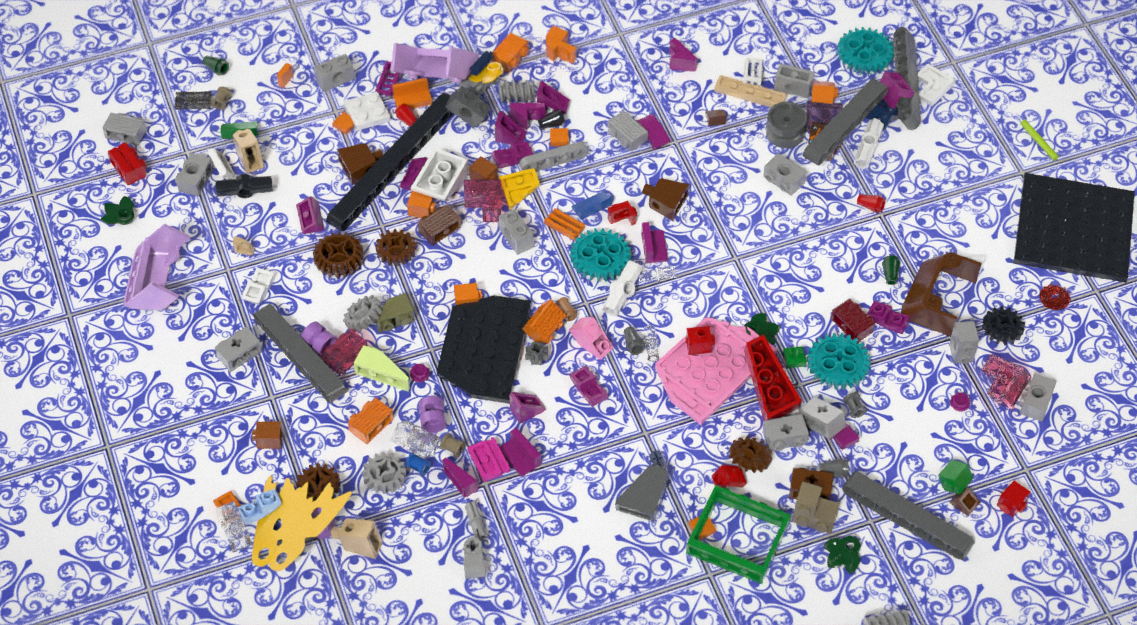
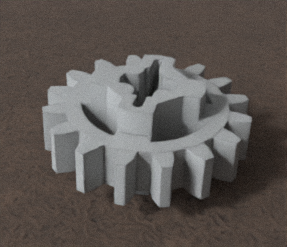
M367 295L363 299L358 298L357 303L353 302L350 308L346 309L348 313L343 315L345 317L343 322L349 330L361 332L363 328L368 329V325H373L379 319L378 314L383 312L381 310L383 306L378 298L370 295L369 298Z
M385 452L382 453V456L375 453L374 459L369 457L368 463L363 464L362 476L364 484H368L369 490L375 488V493H378L379 490H382L383 494H386V490H390L393 493L394 487L400 489V482H405V464L400 462L399 456L394 458L393 453H390L389 456H386Z

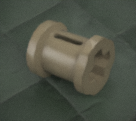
M224 86L218 87L216 96L211 100V105L218 110H224L227 100L231 99L233 95L231 90Z
M447 433L442 438L439 447L441 450L446 449L452 452L458 458L463 453L466 442L463 440L459 441Z

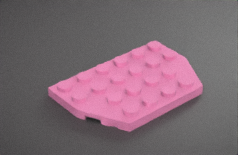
M706 317L696 327L710 326L711 333L715 335V345H712L711 353L688 355L685 336L655 363V369L671 403L700 425L751 378L744 348L747 342L759 337V335L749 327L747 329L751 335L746 333L745 326L729 325V322L717 321L716 319ZM769 343L776 355L778 349Z

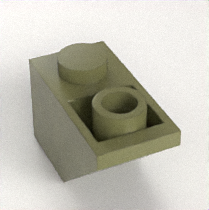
M406 293L387 299L382 308L383 312L378 315L379 319L376 320L378 333L390 331L393 328L408 325L415 321L414 310Z

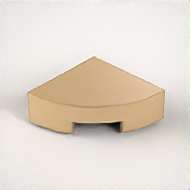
M234 236L233 246L235 253L253 256L254 247L248 241Z

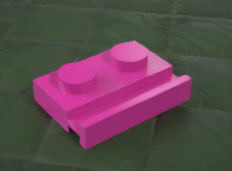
M494 437L491 440H484L467 447V451L483 483L502 476L505 472H510V467Z

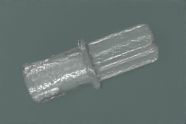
M675 266L659 269L656 267V269L642 271L638 277L639 282L655 280L660 282L659 280L676 278Z
M648 324L644 327L647 360L655 362L660 359L658 354L659 341L656 339L654 325Z

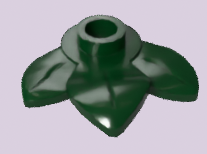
M123 196L119 204L105 203L104 210L106 215L102 216L101 220L109 225L117 223L128 225L132 223L135 218L132 211L134 208L132 200Z
M766 313L754 315L751 321L744 325L748 335H751V332L747 327L759 336L764 334L770 344H775L773 337L779 332L780 325L767 322Z
M856 537L832 538L823 546L825 550L830 552L827 558L828 568H837L844 565L847 572L853 574L859 567L860 557L858 553L861 546ZM848 543H853L854 547L849 549L846 547V545Z

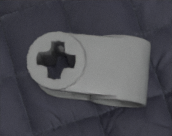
M476 537L468 538L463 545L465 579L486 577L482 543Z

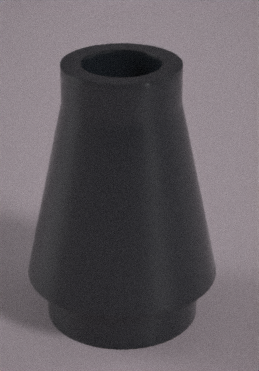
M554 109L543 118L537 120L541 130L562 126L565 123L560 109Z

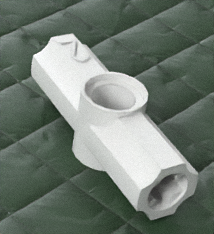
M879 119L869 120L862 135L861 143L853 161L857 168H868L873 154L876 152V146L884 124Z
M628 261L619 279L612 281L610 295L602 309L605 313L617 316L627 297L634 295L635 282L642 272V267L634 261Z

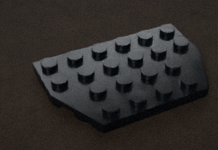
M493 295L479 299L477 302L452 306L437 368V376L444 381H448L455 388L458 387L471 398L510 404V393L513 391L525 332L522 328L528 322L532 305L531 301Z

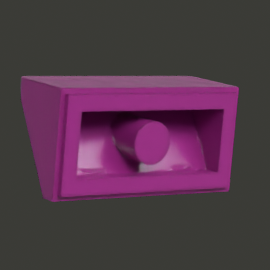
M427 157L411 160L401 181V188L411 190L413 183L428 160Z
M310 196L296 204L302 234L325 230L319 202Z

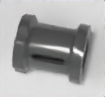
M858 392L850 393L843 399L844 404L849 407L851 418H859L867 412L866 407L860 401L861 396Z

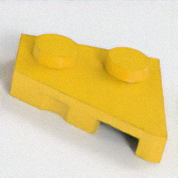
M535 168L499 176V182L509 210L517 206L539 188L540 185Z

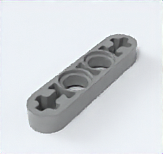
M580 141L526 156L520 160L519 165L522 171L535 168V171H540L582 159L588 155L589 150L586 144Z

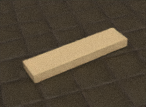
M719 75L714 86L715 92L770 108L777 103L785 102L787 99V94L750 83L745 84L743 81Z

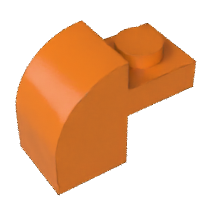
M553 25L545 38L547 57L553 62L558 57L563 61L573 64L576 60V47L568 44L567 31Z

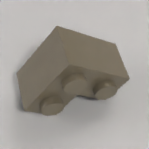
M802 481L795 503L792 522L802 527L807 526L822 533L832 534L840 503L820 498L822 487Z

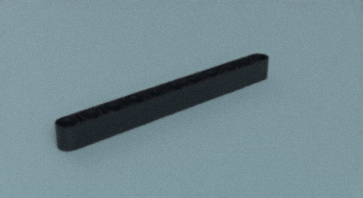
M443 92L334 206L327 215L326 223L343 232L359 217L454 115V113L445 108L451 95Z

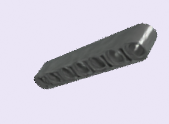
M899 27L893 33L895 73H900L915 93L912 98H899L897 102L898 117L908 130H915L921 124L915 38L906 27Z
M874 78L870 79L807 145L803 152V157L820 166L885 97L888 87Z
M270 303L253 313V317L260 328L328 403H332L347 393L341 380Z
M853 472L842 487L843 492L848 497L956 559L964 560L975 544V540L969 534L859 472Z

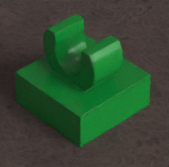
M803 346L784 348L783 355L787 369L806 367Z

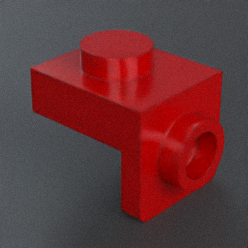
M628 200L608 207L607 219L610 224L626 218L631 225L636 224L637 211L634 206L630 205Z
M721 465L712 475L714 485L724 489L727 486L743 488L747 484L742 468L738 469V466Z

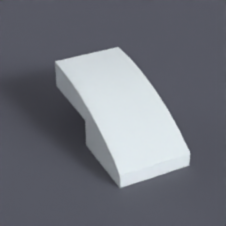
M256 268L251 282L248 281L241 299L260 305L276 276L275 273Z

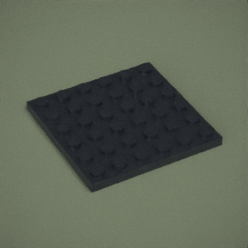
M1024 173L1013 263L1126 283L1129 270L1135 191Z

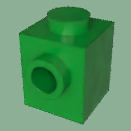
M951 460L938 475L941 486L945 491L959 495L973 480L968 464Z

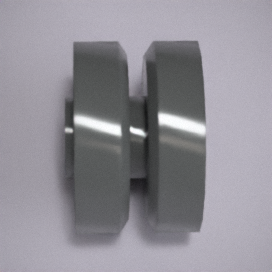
M780 102L772 106L768 112L766 137L769 142L781 148L798 146L805 137L807 113L801 106L792 102Z

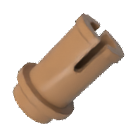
M562 297L557 301V306L566 314L564 320L568 322L573 321L577 317V311L572 308L568 298Z

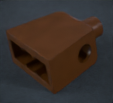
M365 143L337 149L338 161L352 185L356 184L376 161L383 156L380 148L370 151Z
M661 178L655 187L646 183L642 194L649 196V207L652 210L674 221L688 197L689 185Z

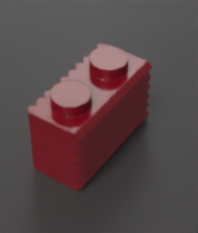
M850 298L832 309L830 319L847 336L851 335L850 339L852 341L857 338L858 343L873 333L875 325L873 318L870 315H866L861 310L860 305Z

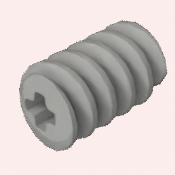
M498 80L499 98L502 103H504L505 98L508 99L509 103H511L512 98L518 103L520 97L523 102L526 101L527 97L530 102H533L535 97L534 80L531 85L529 80H526L524 85L521 80L518 81L517 85L514 80L511 81L510 85L507 80L504 81L503 85Z
M903 609L901 612L898 610L894 611L893 614L887 612L885 616L878 614L877 618L872 615L869 617V620L867 617H863V625H910V618L907 610Z

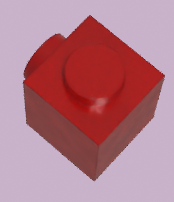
M710 326L686 328L685 340L688 355L712 352V345H715V335L711 333Z
M1014 480L1000 495L997 506L1003 513L1014 517L1018 512L1022 513L1025 510L1031 492Z

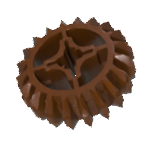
M340 231L335 235L333 232L331 236L325 235L324 239H319L318 244H315V250H313V261L316 268L323 275L328 274L329 278L333 275L337 279L340 275L344 278L346 274L352 275L353 270L358 271L359 266H362L363 246L360 244L359 239H355L354 235L349 236L347 232L344 235Z

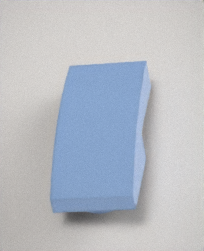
M275 489L255 495V502L237 507L238 515L244 526L267 516L281 505Z

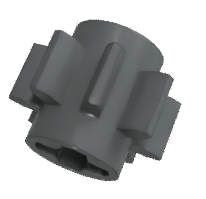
M532 342L530 347H525V360H530L531 365L541 366L544 360L548 361V347H544L542 342Z

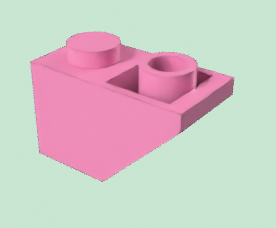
M594 317L580 318L568 329L577 343L599 360H602L614 348Z

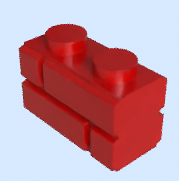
M125 142L117 148L108 150L110 163L126 185L129 186L135 183L136 180L139 181L146 177V163L143 159H138V153L134 147L130 148Z

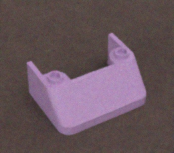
M394 43L390 71L406 74L410 79H418V76L451 79V82L461 83L470 74L471 71L469 69L477 61L479 54L454 47H449V50L416 48Z
M164 223L138 245L133 256L123 302L124 306L130 309L163 310L168 308L179 297V294L166 289L165 286L170 265L179 260L181 254L179 252L180 247L190 240L191 236Z

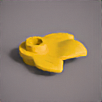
M492 62L487 64L477 76H470L469 80L473 82L482 81L483 83L493 82L503 74V67L500 63Z

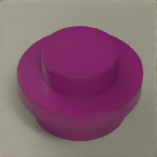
M416 364L410 370V377L415 382H424L429 378V369L424 364Z
M956 393L951 397L950 405L954 410L963 412L969 408L970 400L965 393Z

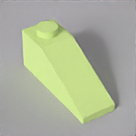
M362 346L354 361L355 374L409 392L410 382L407 375L382 351L375 347Z

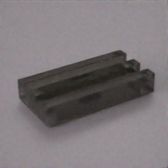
M212 91L176 92L175 110L211 109Z

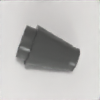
M633 327L625 328L623 333L627 351L632 355L642 353L645 342Z
M841 458L819 463V469L833 473V477L844 478V476H849L848 460Z

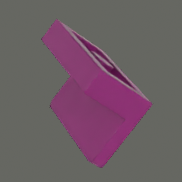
M884 71L880 82L888 87V92L883 99L890 108L896 107L900 97H913L915 92L900 73Z
M642 222L641 237L645 263L667 262L668 256L663 230L650 231L649 222Z
M517 427L510 431V440L499 448L508 463L523 477L541 465V454Z

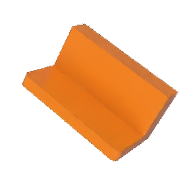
M427 78L392 85L396 108L403 103L410 105L411 109L432 104Z

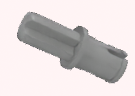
M474 501L468 502L465 505L469 519L468 525L471 526L474 536L483 541L482 536L484 539L488 537L483 525L484 519L480 516L476 503Z

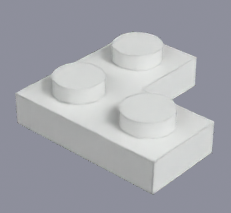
M927 64L918 72V80L927 85L919 92V99L933 106L955 84V79Z

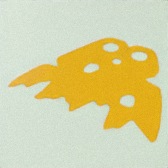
M271 476L268 477L263 492L276 490V483H272ZM286 478L278 496L281 505L257 521L252 550V563L260 567H264L269 563L272 570H284L302 553L305 547V538L317 537L342 509L352 492L350 491L331 499L334 489L331 487V483H329L319 498L313 502L312 497L306 498L308 482L303 487L295 490L294 484L290 483L289 478ZM317 507L322 508L321 513L313 519L311 513ZM281 519V528L278 531L273 530L276 521ZM282 539V544L277 546V541ZM264 548H268V556L260 560L258 557L259 552ZM285 552L287 559L282 564H278L276 562L277 556Z

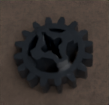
M1000 306V310L994 307L992 312L987 311L982 322V329L985 330V336L990 335V341L995 339L996 344H999L1001 341L1006 346L1008 341L1014 344L1015 340H1020L1025 330V322H1022V316H1017L1018 311L1011 312L1010 307L1004 310L1003 306Z

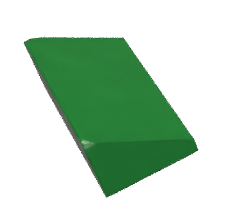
M258 122L221 124L222 139H233V134L236 131L250 129L253 135L258 137Z

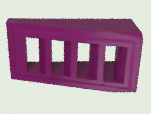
M386 61L375 92L392 97V85L399 84L403 74L397 72L396 74L390 73L391 61ZM382 87L389 88L390 90H382Z
M445 457L443 459V471L463 497L467 498L478 491V481L448 458Z

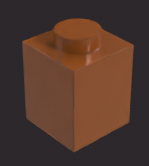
M480 156L469 167L470 179L487 189L498 180V166Z
M257 421L256 429L252 430V441L256 442L257 449H281L283 434L281 422Z

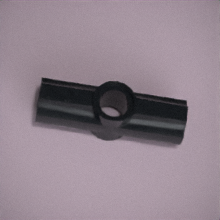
M240 174L236 179L216 181L217 197L237 195L239 198L246 199L254 193L273 192L272 176L251 177L248 174Z

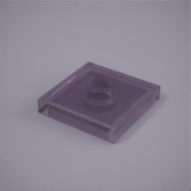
M807 100V125L805 132H810L812 121L827 125L843 109V103L829 104Z

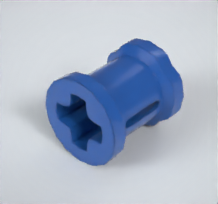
M412 452L405 462V467L412 468L423 477L429 471L431 461L428 459L424 460L417 456V453Z

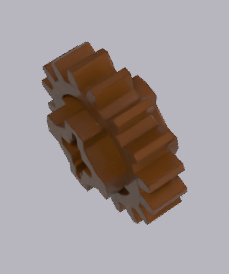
M395 228L393 232L386 230L387 235L380 234L381 239L376 240L377 245H375L377 257L381 258L382 263L388 261L389 266L392 263L398 266V263L401 262L405 265V260L411 261V256H415V238L410 236V232L404 234V229L397 232Z
M746 436L745 440L739 437L738 440H733L730 446L729 458L733 459L732 464H738V469L743 467L745 472L752 470L753 473H756V470L762 473L771 464L773 458L771 456L772 451H768L769 446H763V441L757 442L756 438L752 440Z
M317 463L314 468L310 464L309 470L302 469L303 475L297 476V488L303 487L308 482L306 498L312 497L313 502L319 498L329 483H331V487L334 489L331 499L335 498L334 493L339 494L340 492L339 474L335 473L334 467L328 469L327 464L320 467V464Z

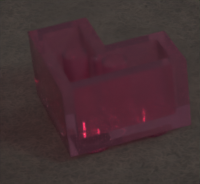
M501 179L464 180V208H482L483 222H499V215H501Z
M993 354L990 355L982 368L983 373L990 380L994 381L987 394L997 404L1012 410L1032 376L1022 366Z

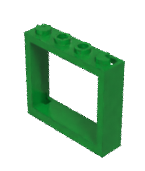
M715 485L687 542L686 554L763 584L788 529L791 515L782 512L783 510L772 508L764 502L754 501L746 495H739L728 488L724 489ZM717 502L780 527L763 566L699 541V536Z

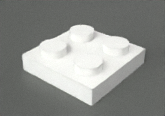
M378 92L344 101V107L348 115H350L356 131L390 122V115Z

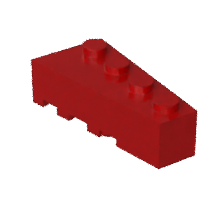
M764 334L747 342L744 353L763 421L781 418L799 409L802 400Z

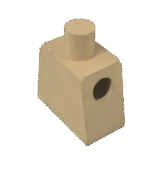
M250 129L236 131L233 134V140L237 155L246 173L264 168L259 143ZM248 152L252 153L251 158H248Z
M346 518L341 527L334 526L331 531V537L339 539L344 550L373 559L377 558L383 543L375 522L370 520Z

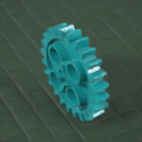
M862 26L861 30H858L855 27L854 32L849 29L848 34L843 33V38L840 37L837 45V55H839V60H843L842 65L848 64L847 69L854 68L853 72L860 70V74L866 71L869 75L870 71H873L877 74V69L883 71L884 67L888 68L889 63H892V58L894 57L893 41H888L889 36L883 37L884 32L877 33L878 29L871 31V27H869L868 30H865Z
M594 228V233L587 230V235L581 233L580 238H575V243H572L570 261L573 262V268H577V273L583 272V278L589 275L590 281L594 277L597 278V282L600 281V278L607 282V277L614 280L615 274L620 277L621 271L624 270L627 262L631 260V247H628L629 242H624V236L618 238L619 232L612 234V229L605 232L604 228H602L601 232H598Z
M833 333L830 338L825 334L824 340L819 337L818 343L813 342L812 348H809L807 356V367L810 368L809 373L814 374V380L820 378V384L826 382L827 388L834 385L835 390H837L838 386L845 390L846 385H848L852 389L854 383L860 385V380L864 381L869 373L871 356L867 355L868 349H863V343L857 344V338L853 341L850 340L851 335L844 338L843 333L839 337Z

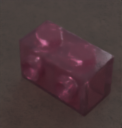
M349 329L346 333L341 334L335 343L329 345L324 350V363L342 376L354 365V361L362 346H368L367 341L352 329Z

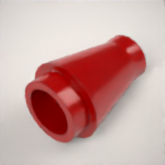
M403 103L396 108V118L409 127L417 120L410 105Z
M858 195L857 205H861L875 213H882L884 210L886 199L882 198L881 195Z

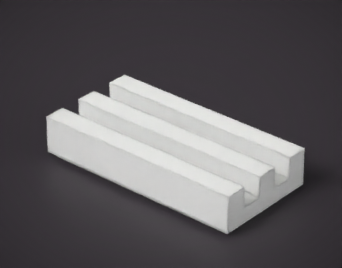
M745 57L743 83L747 84V81H750V84L754 85V82H757V85H761L763 59ZM749 62H752V64H751V76H748V64H749ZM755 63H759V64H758V77H754V76H755Z
M214 148L208 150L207 152L221 177L226 180L236 179V175L224 154Z

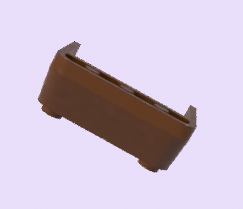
M946 253L923 261L904 300L901 313L909 315L910 322L951 337L958 317L940 310L942 300L938 296L931 294L932 288L940 271L976 284L982 263L955 253Z

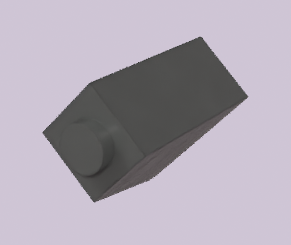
M649 465L619 496L615 502V509L654 522L669 480V471L659 465H655V467Z

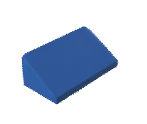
M602 191L571 206V208L583 220L612 206L613 198Z

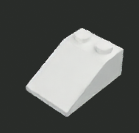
M434 148L413 183L411 190L445 202L461 187L469 173L468 159Z

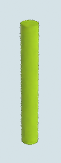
M1026 119L1020 123L1053 161L1059 158L1057 153Z

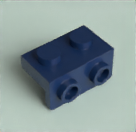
M882 99L866 118L869 120L879 119L884 124V130L888 127L890 121L899 119L898 107L890 108L886 101Z

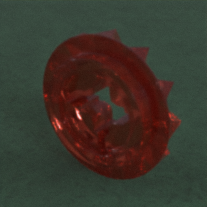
M1050 283L1048 286H1044L1039 295L1041 303L1051 310H1062L1069 305L1071 300L1070 292H1067L1065 287H1059V284L1052 285ZM1052 294H1053V295L1059 294V297H1055V298H1052V299H1051Z

